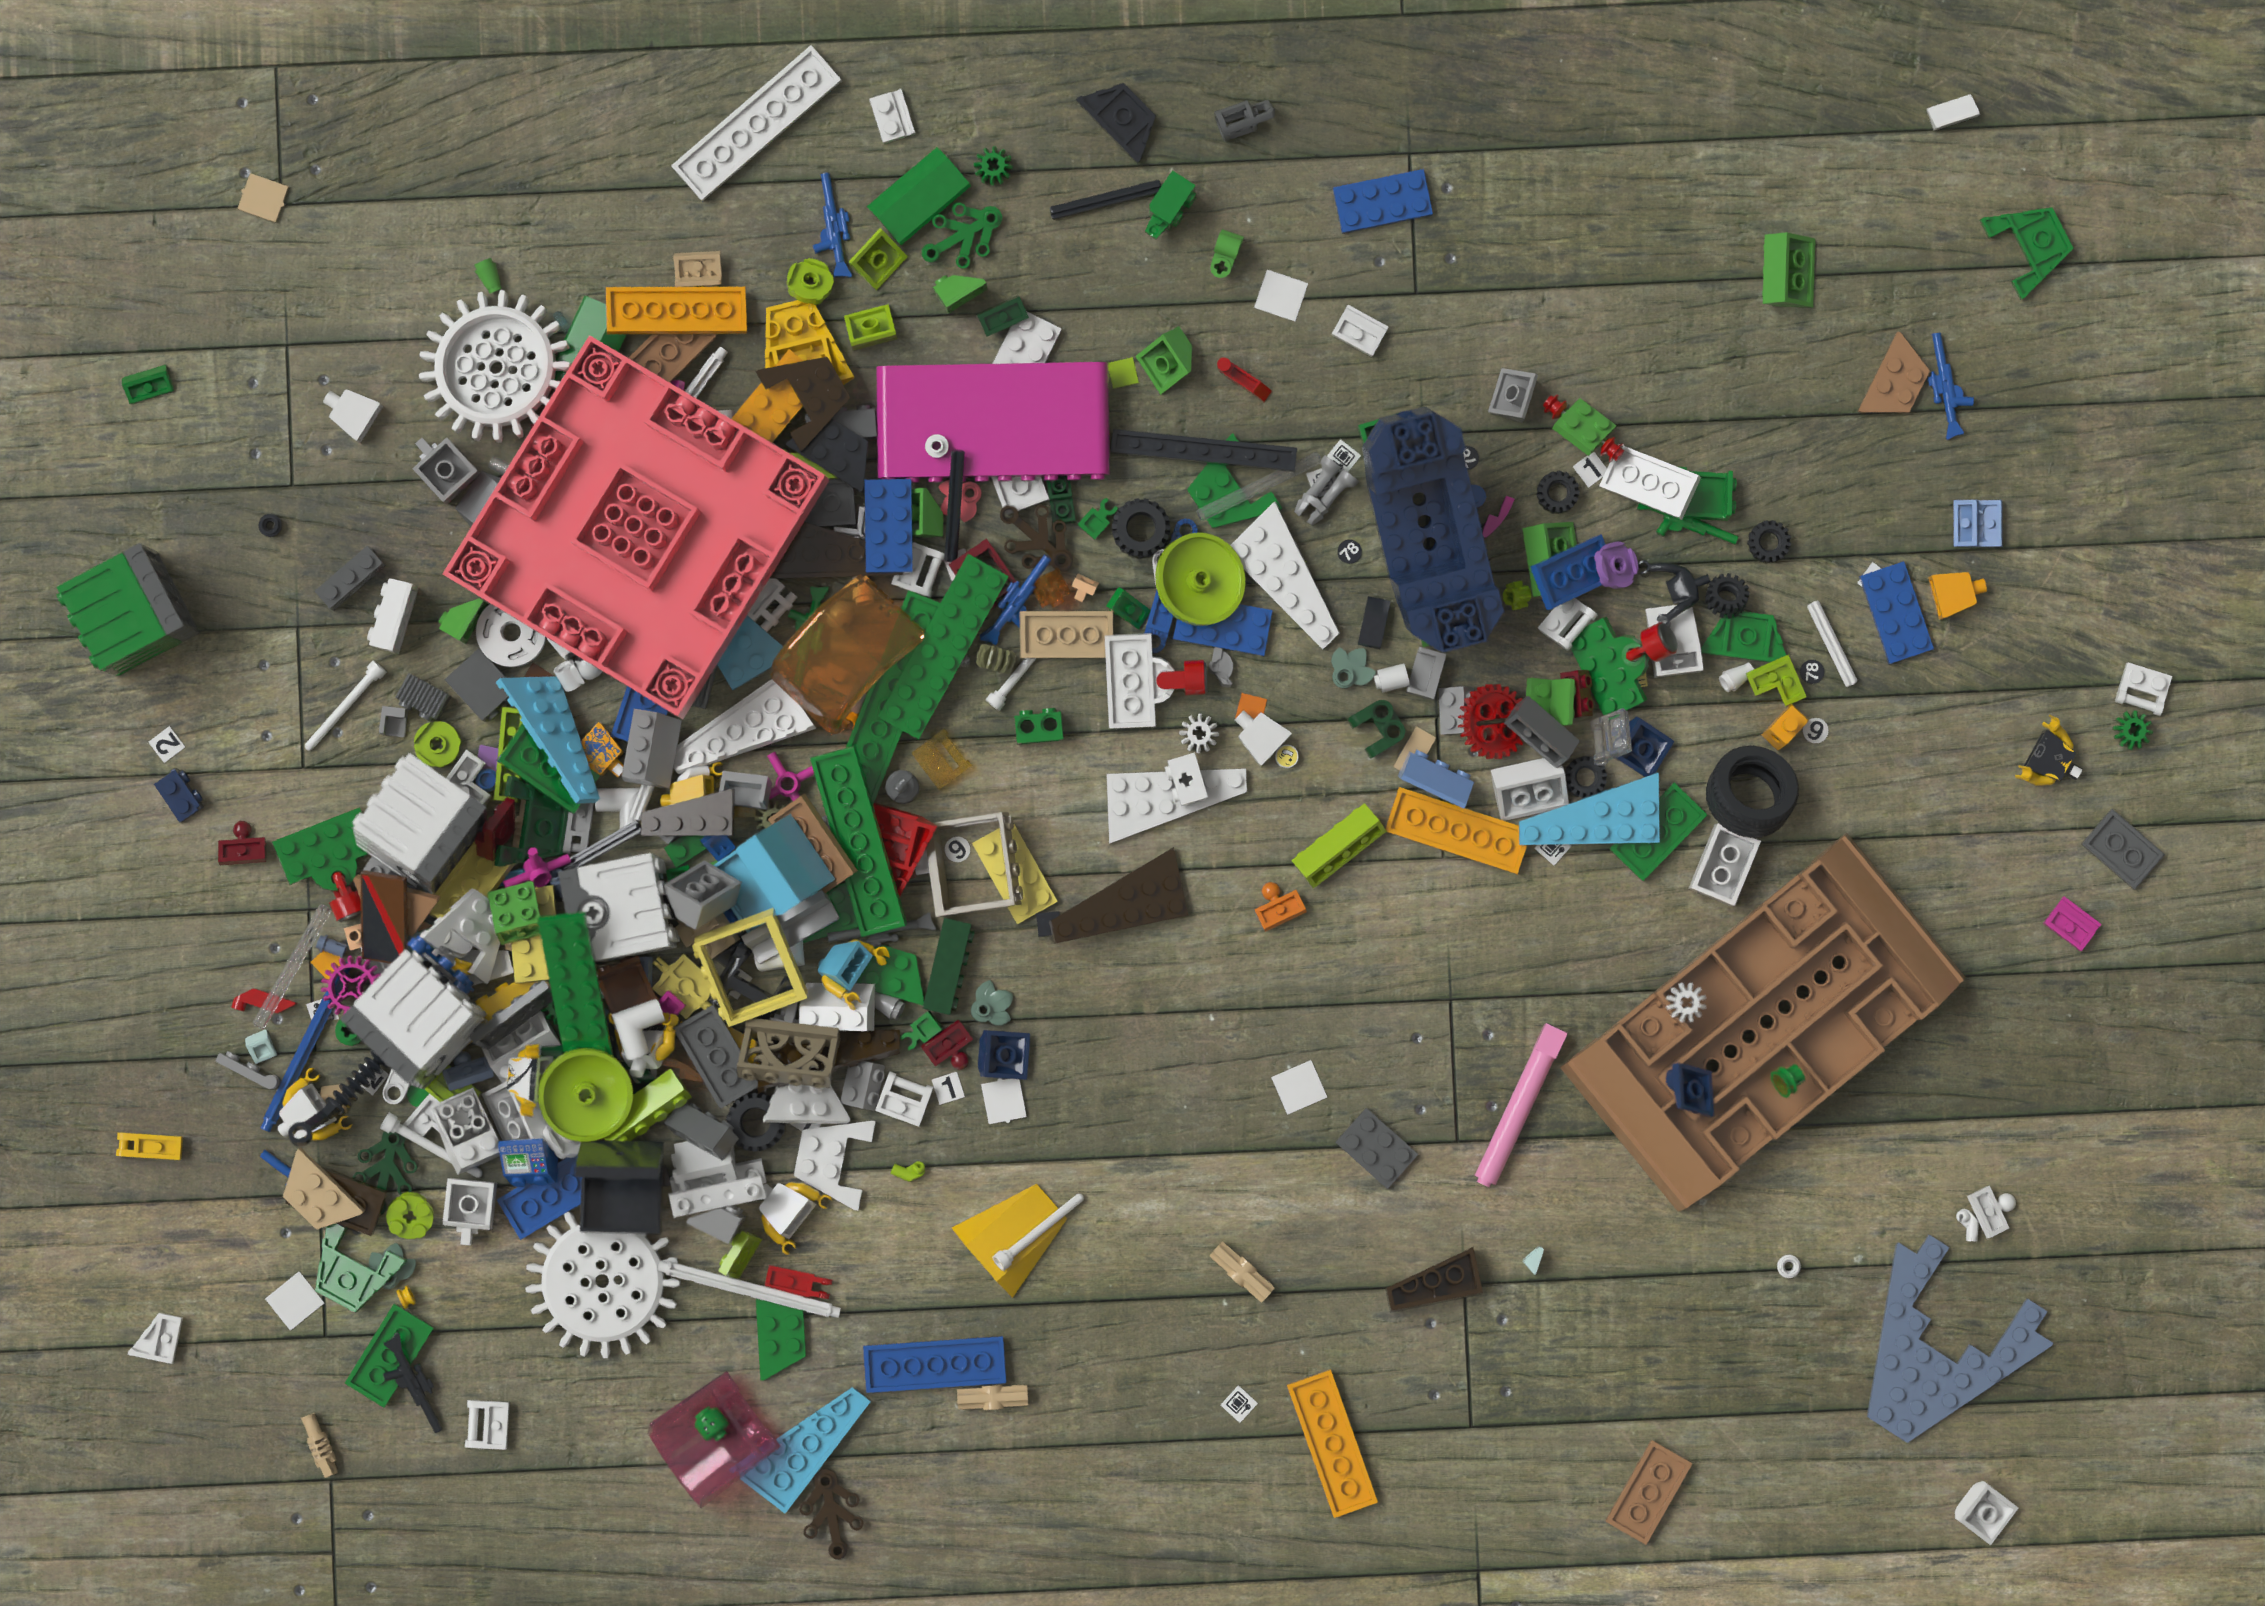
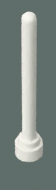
M1024 658L999 691L990 693L985 700L996 710L1000 711L1005 705L1006 695L1036 658Z
M372 660L367 666L368 670L365 677L306 742L305 749L307 751L314 749L373 681H377L378 678L382 679L387 673L377 662Z
M389 1112L380 1129L387 1133L397 1132L452 1164L446 1149L400 1124L401 1121L397 1120L398 1117ZM477 1167L466 1171L476 1178L481 1177L483 1174L482 1170Z
M1080 1193L1076 1194L1011 1248L998 1251L992 1256L995 1264L1002 1271H1005L1012 1265L1011 1262L1014 1256L1084 1200V1196Z

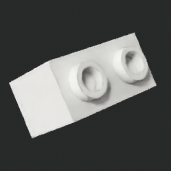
M1195 753L1168 760L1169 766L1165 767L1168 780L1173 779L1175 788L1171 789L1175 803L1180 802V805L1184 806L1208 798ZM1185 773L1187 777L1192 778L1187 787H1185L1184 783H1179V780L1182 779V774Z

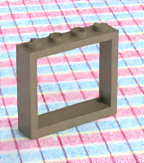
M1009 812L934 823L938 827L926 847L936 917L1022 905L1023 889L1019 886L1018 881L1020 867L1015 859L1017 845L1016 841L1012 838L1011 831L1014 828L1012 817L1009 816ZM999 821L1009 899L951 908L940 830Z

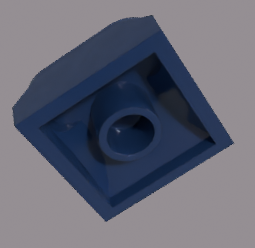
M1635 717L1626 724L1612 748V756L1643 777H1647L1656 773L1675 741L1641 718Z
M984 1030L979 1042L978 1070L980 1077L1027 1080L1030 1033Z
M1680 1062L1672 1064V1069H1669L1666 1073V1084L1674 1091L1676 1107L1681 1110L1713 1117L1712 1071Z

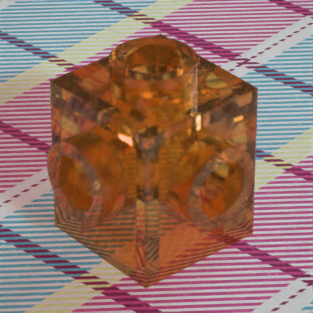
M1059 569L1042 575L1034 584L1036 588L1033 592L1042 608L1049 605L1052 608L1057 607L1065 602L1064 597L1071 594Z

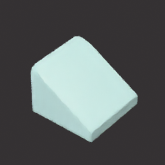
M267 1030L245 1038L246 1047L255 1064L277 1056Z
M1541 1246L1536 1247L1522 1261L1534 1275L1537 1273L1544 1251Z

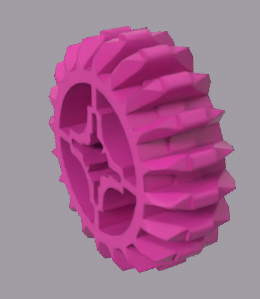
M348 956V963L346 964L344 958H339L340 967L336 963H332L331 966L335 971H325L330 976V979L322 978V982L328 983V987L321 988V992H329V995L324 996L323 1000H332L328 1008L332 1009L337 1006L335 1010L336 1015H339L342 1010L345 1013L350 1008V1006L342 1003L344 999L354 996L358 1000L364 993L363 985L367 982V979H370L372 985L382 975L381 973L374 975V972L378 969L377 966L368 968L371 964L370 960H366L362 965L363 959L361 956L357 957L356 963H354L353 956ZM354 967L361 969L364 973L353 979L344 970ZM339 976L343 983V989L336 996L335 982ZM348 981L351 983L358 982V987H356L358 988L357 993L354 991L348 993Z

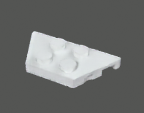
M788 1083L786 1086L779 1088L776 1085V1091L771 1097L769 1109L763 1118V1123L847 1124L850 1122V1117L832 1086L830 1088L817 1089L806 1085L792 1086Z

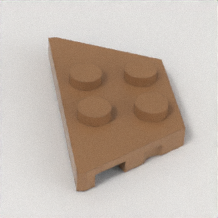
M1896 332L1857 412H1910L1930 370L1902 333Z
M357 874L354 877V883L361 899L360 874ZM407 887L409 936H414L422 923L430 915L431 910L439 902L441 896Z

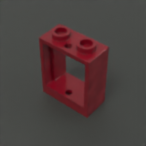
M987 538L948 564L956 576L967 554L979 558L988 551L1002 573L1009 576L1007 579L1009 583L1016 582ZM1009 585L1001 589L990 611L997 606L996 601L1003 596L1005 597L1008 592L1006 589Z

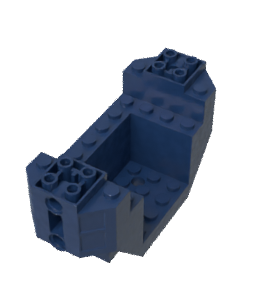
M1426 406L1381 417L1362 446L1367 489L1386 569L1405 627L1412 635L1442 653L1486 642L1504 610L1499 589L1494 585L1463 453L1466 452L1461 428ZM1417 492L1424 494V500L1420 504H1414L1412 500ZM1428 515L1429 523L1423 527L1419 526V517ZM1428 537L1434 538V546L1430 549H1425L1423 546L1424 540Z

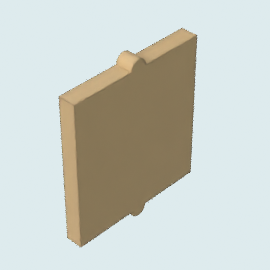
M250 173L245 189H242L243 195L238 210L276 223L281 208L285 206L284 200L289 187Z

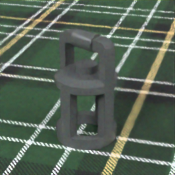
M1245 100L1230 107L1214 111V116L1224 142H1227L1230 139L1257 131L1258 123L1275 117V109L1268 100L1253 105ZM1265 110L1264 113L1258 114V111ZM1241 117H1245L1244 120L1238 121L1236 123L1227 126L1225 124L1227 122L1239 119Z
M899 770L893 772L886 781L887 794L893 801L899 804L912 802L919 793L920 786L918 780L909 771Z

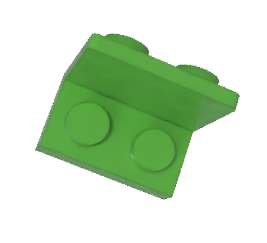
M1527 678L1526 697L1529 696L1536 701L1539 706L1553 716L1562 726L1572 725L1575 715L1573 709L1576 693L1575 680L1570 678L1555 680Z
M532 881L488 892L495 934L501 945L540 935L537 921L538 917L541 916Z

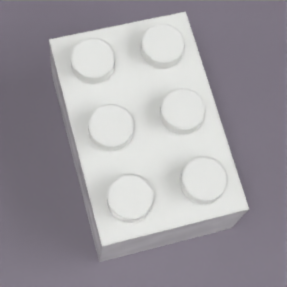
M1715 824L1688 889L1726 905L1735 906L1761 841L1752 837L1739 836L1728 831L1722 825Z

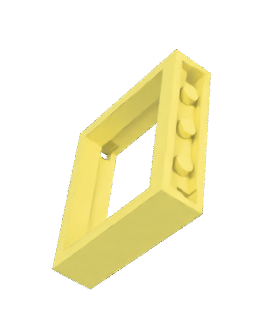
M774 908L695 936L694 945H692L694 956L696 959L700 958L703 966L700 967L705 980L709 979L711 987H709L710 994L713 1000H718L720 1005L718 1008L719 1015L723 1021L726 1020L728 1027L807 998L808 990ZM766 922L793 989L733 1011L706 944Z

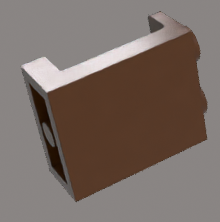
M627 956L621 959L620 963L615 966L606 965L598 970L600 990L611 1015L654 999L658 1000L642 968L639 956L634 958L633 956Z

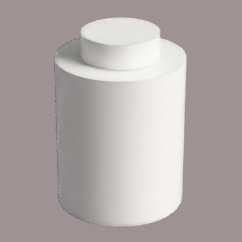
M1404 663L1377 670V675L1374 676L1376 688L1381 689L1382 693L1410 686Z

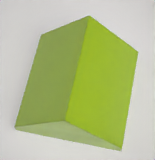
M879 228L852 257L849 264L853 270L877 290L908 256Z
M889 304L844 316L853 351L898 339Z

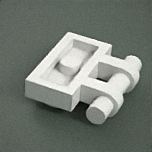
M776 578L768 580L747 614L753 621H756L762 615L766 620L760 627L766 632L772 626L775 627L779 623L778 619L786 610L789 611L793 607L792 603L798 598L791 591L785 598L781 596L780 593L785 586ZM776 600L780 604L770 614L766 609Z

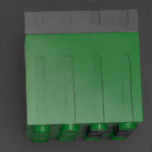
M141 543L56 587L59 592L56 596L63 607L66 606L70 613L67 617L71 625L77 627L81 634L78 638L84 648L87 647L91 653L89 659L93 667L112 675L120 676L200 634L159 553Z

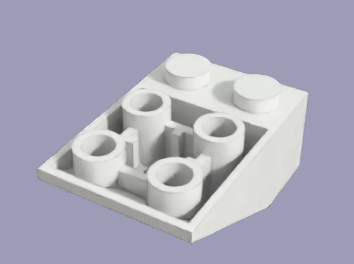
M1677 605L1645 609L1648 628L1659 623L1657 617L1660 614H1667ZM1691 607L1670 621V628L1678 644L1677 652L1659 662L1652 660L1654 678L1703 671L1701 648L1693 608Z
M474 1088L431 1106L445 1149L457 1175L500 1156L499 1140Z

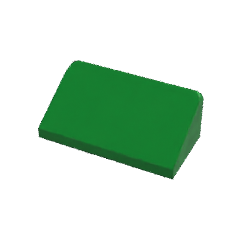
M166 365L122 378V386L129 404L174 391Z

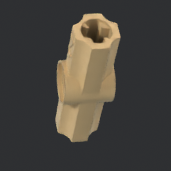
M1223 1241L1209 1255L1212 1260L1227 1271L1226 1274L1241 1287H1245L1261 1303L1274 1290L1275 1287L1262 1277L1251 1263L1243 1256L1240 1257Z
M997 1384L984 1385L981 1388L957 1389L958 1409L983 1408V1410L1003 1409L1008 1406L1028 1405L1027 1385L1003 1386Z

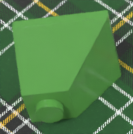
M945 275L935 282L936 286L933 287L934 292L948 314L988 290L984 279L952 275L949 278Z
M1180 326L1162 334L1136 355L1137 360L1160 395L1191 372L1192 345Z
M927 488L911 489L912 537L929 538L943 536V512Z
M479 598L453 607L449 612L445 611L439 620L441 626L439 629L466 644L477 626L481 613L489 604Z

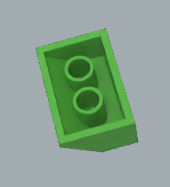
M1788 232L1765 235L1763 304L1776 307H1813L1815 238Z
M1573 522L1543 523L1522 528L1533 597H1541L1530 566L1577 545Z

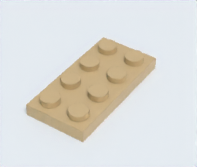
M1113 611L1019 612L1020 658H1106L1105 635H1113Z

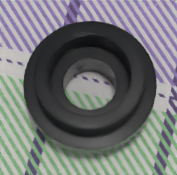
M266 514L259 520L258 527L264 536L274 537L280 533L282 522L278 516ZM268 522H274V528L272 530H268Z

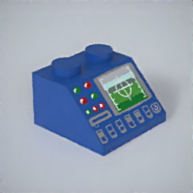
M543 1138L498 1141L503 1175L511 1185L524 1187L525 1184L545 1186L547 1183H556L559 1157L556 1156L555 1152Z

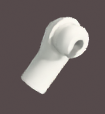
M1967 1209L1958 1211L1956 1219L1967 1229L1966 1241L1977 1242L1978 1219Z

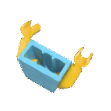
M857 939L834 945L827 956L818 963V973L822 976L821 980L826 990L839 999H845L848 1007L851 1010H856L851 1002L854 1000L862 1002L855 992L847 993V990L852 989L872 956L876 957L879 965L887 964L886 959L883 957H890L886 947L874 949L873 945Z

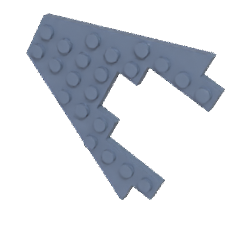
M1931 1235L1926 1237L1917 1253H1914L1899 1242L1895 1245L1867 1412L1868 1418L1906 1443L2029 1362L2053 1344L2035 1332L2047 1311L2027 1298L1989 1357L1969 1344L1956 1364L1921 1341L1919 1337L1931 1319L1913 1308L1912 1305L1949 1249L1948 1246Z

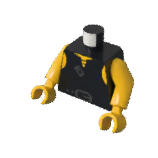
M2050 714L2048 715L2051 718L2050 724L2042 723V726L2049 730L2042 731L2024 766H2018L2022 768V775H2015L2016 779L2025 780L2035 786L2052 785L2055 782L2061 781L2064 775L2077 780L2083 769L2072 763L2076 752L2073 750L2074 745L2066 730L2060 725V720Z

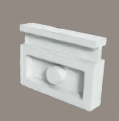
M902 89L870 98L883 144L915 134Z
M1347 305L1332 332V336L1372 357L1388 326Z

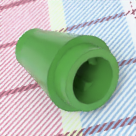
M492 258L474 265L476 268L475 273L489 294L502 289L496 262L493 263Z

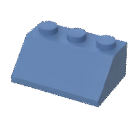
M1417 749L1415 753L1409 751L1398 777L1464 809L1474 784L1469 779L1471 775L1459 769L1457 773L1448 770L1450 765L1438 759L1436 763L1427 760L1429 755Z

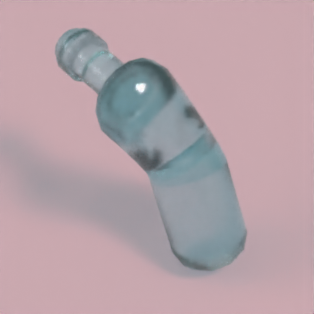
M557 311L554 313L553 318L560 324L561 329L567 335L569 330L567 320L561 312Z

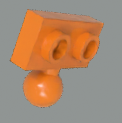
M1268 882L1262 888L1263 897L1271 902L1254 909L1265 932L1307 912L1297 890L1279 897L1280 888L1274 882Z

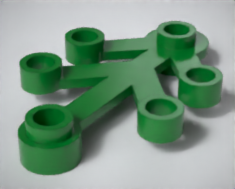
M961 202L955 203L952 206L954 215L958 217L966 215L978 219L971 224L947 219L941 214L935 215L932 219V224L936 228L941 229L945 227L958 232L936 245L933 243L925 244L921 249L922 258L927 262H935L940 257L941 252L963 240L955 263L959 268H967L970 264L968 256L974 233L982 228L980 243L976 245L975 251L981 257L987 256L990 252L988 244L992 229L997 228L1002 222V214L998 208L987 206L982 210L966 207ZM958 205L963 207V212L960 214L955 212V208ZM990 213L995 216L993 222L987 221V215ZM938 217H942L944 220L940 226L935 223ZM981 245H985L987 248L984 254H980L978 251ZM929 249L935 250V255L933 257L927 256V251ZM961 257H965L967 260L963 266L958 263Z

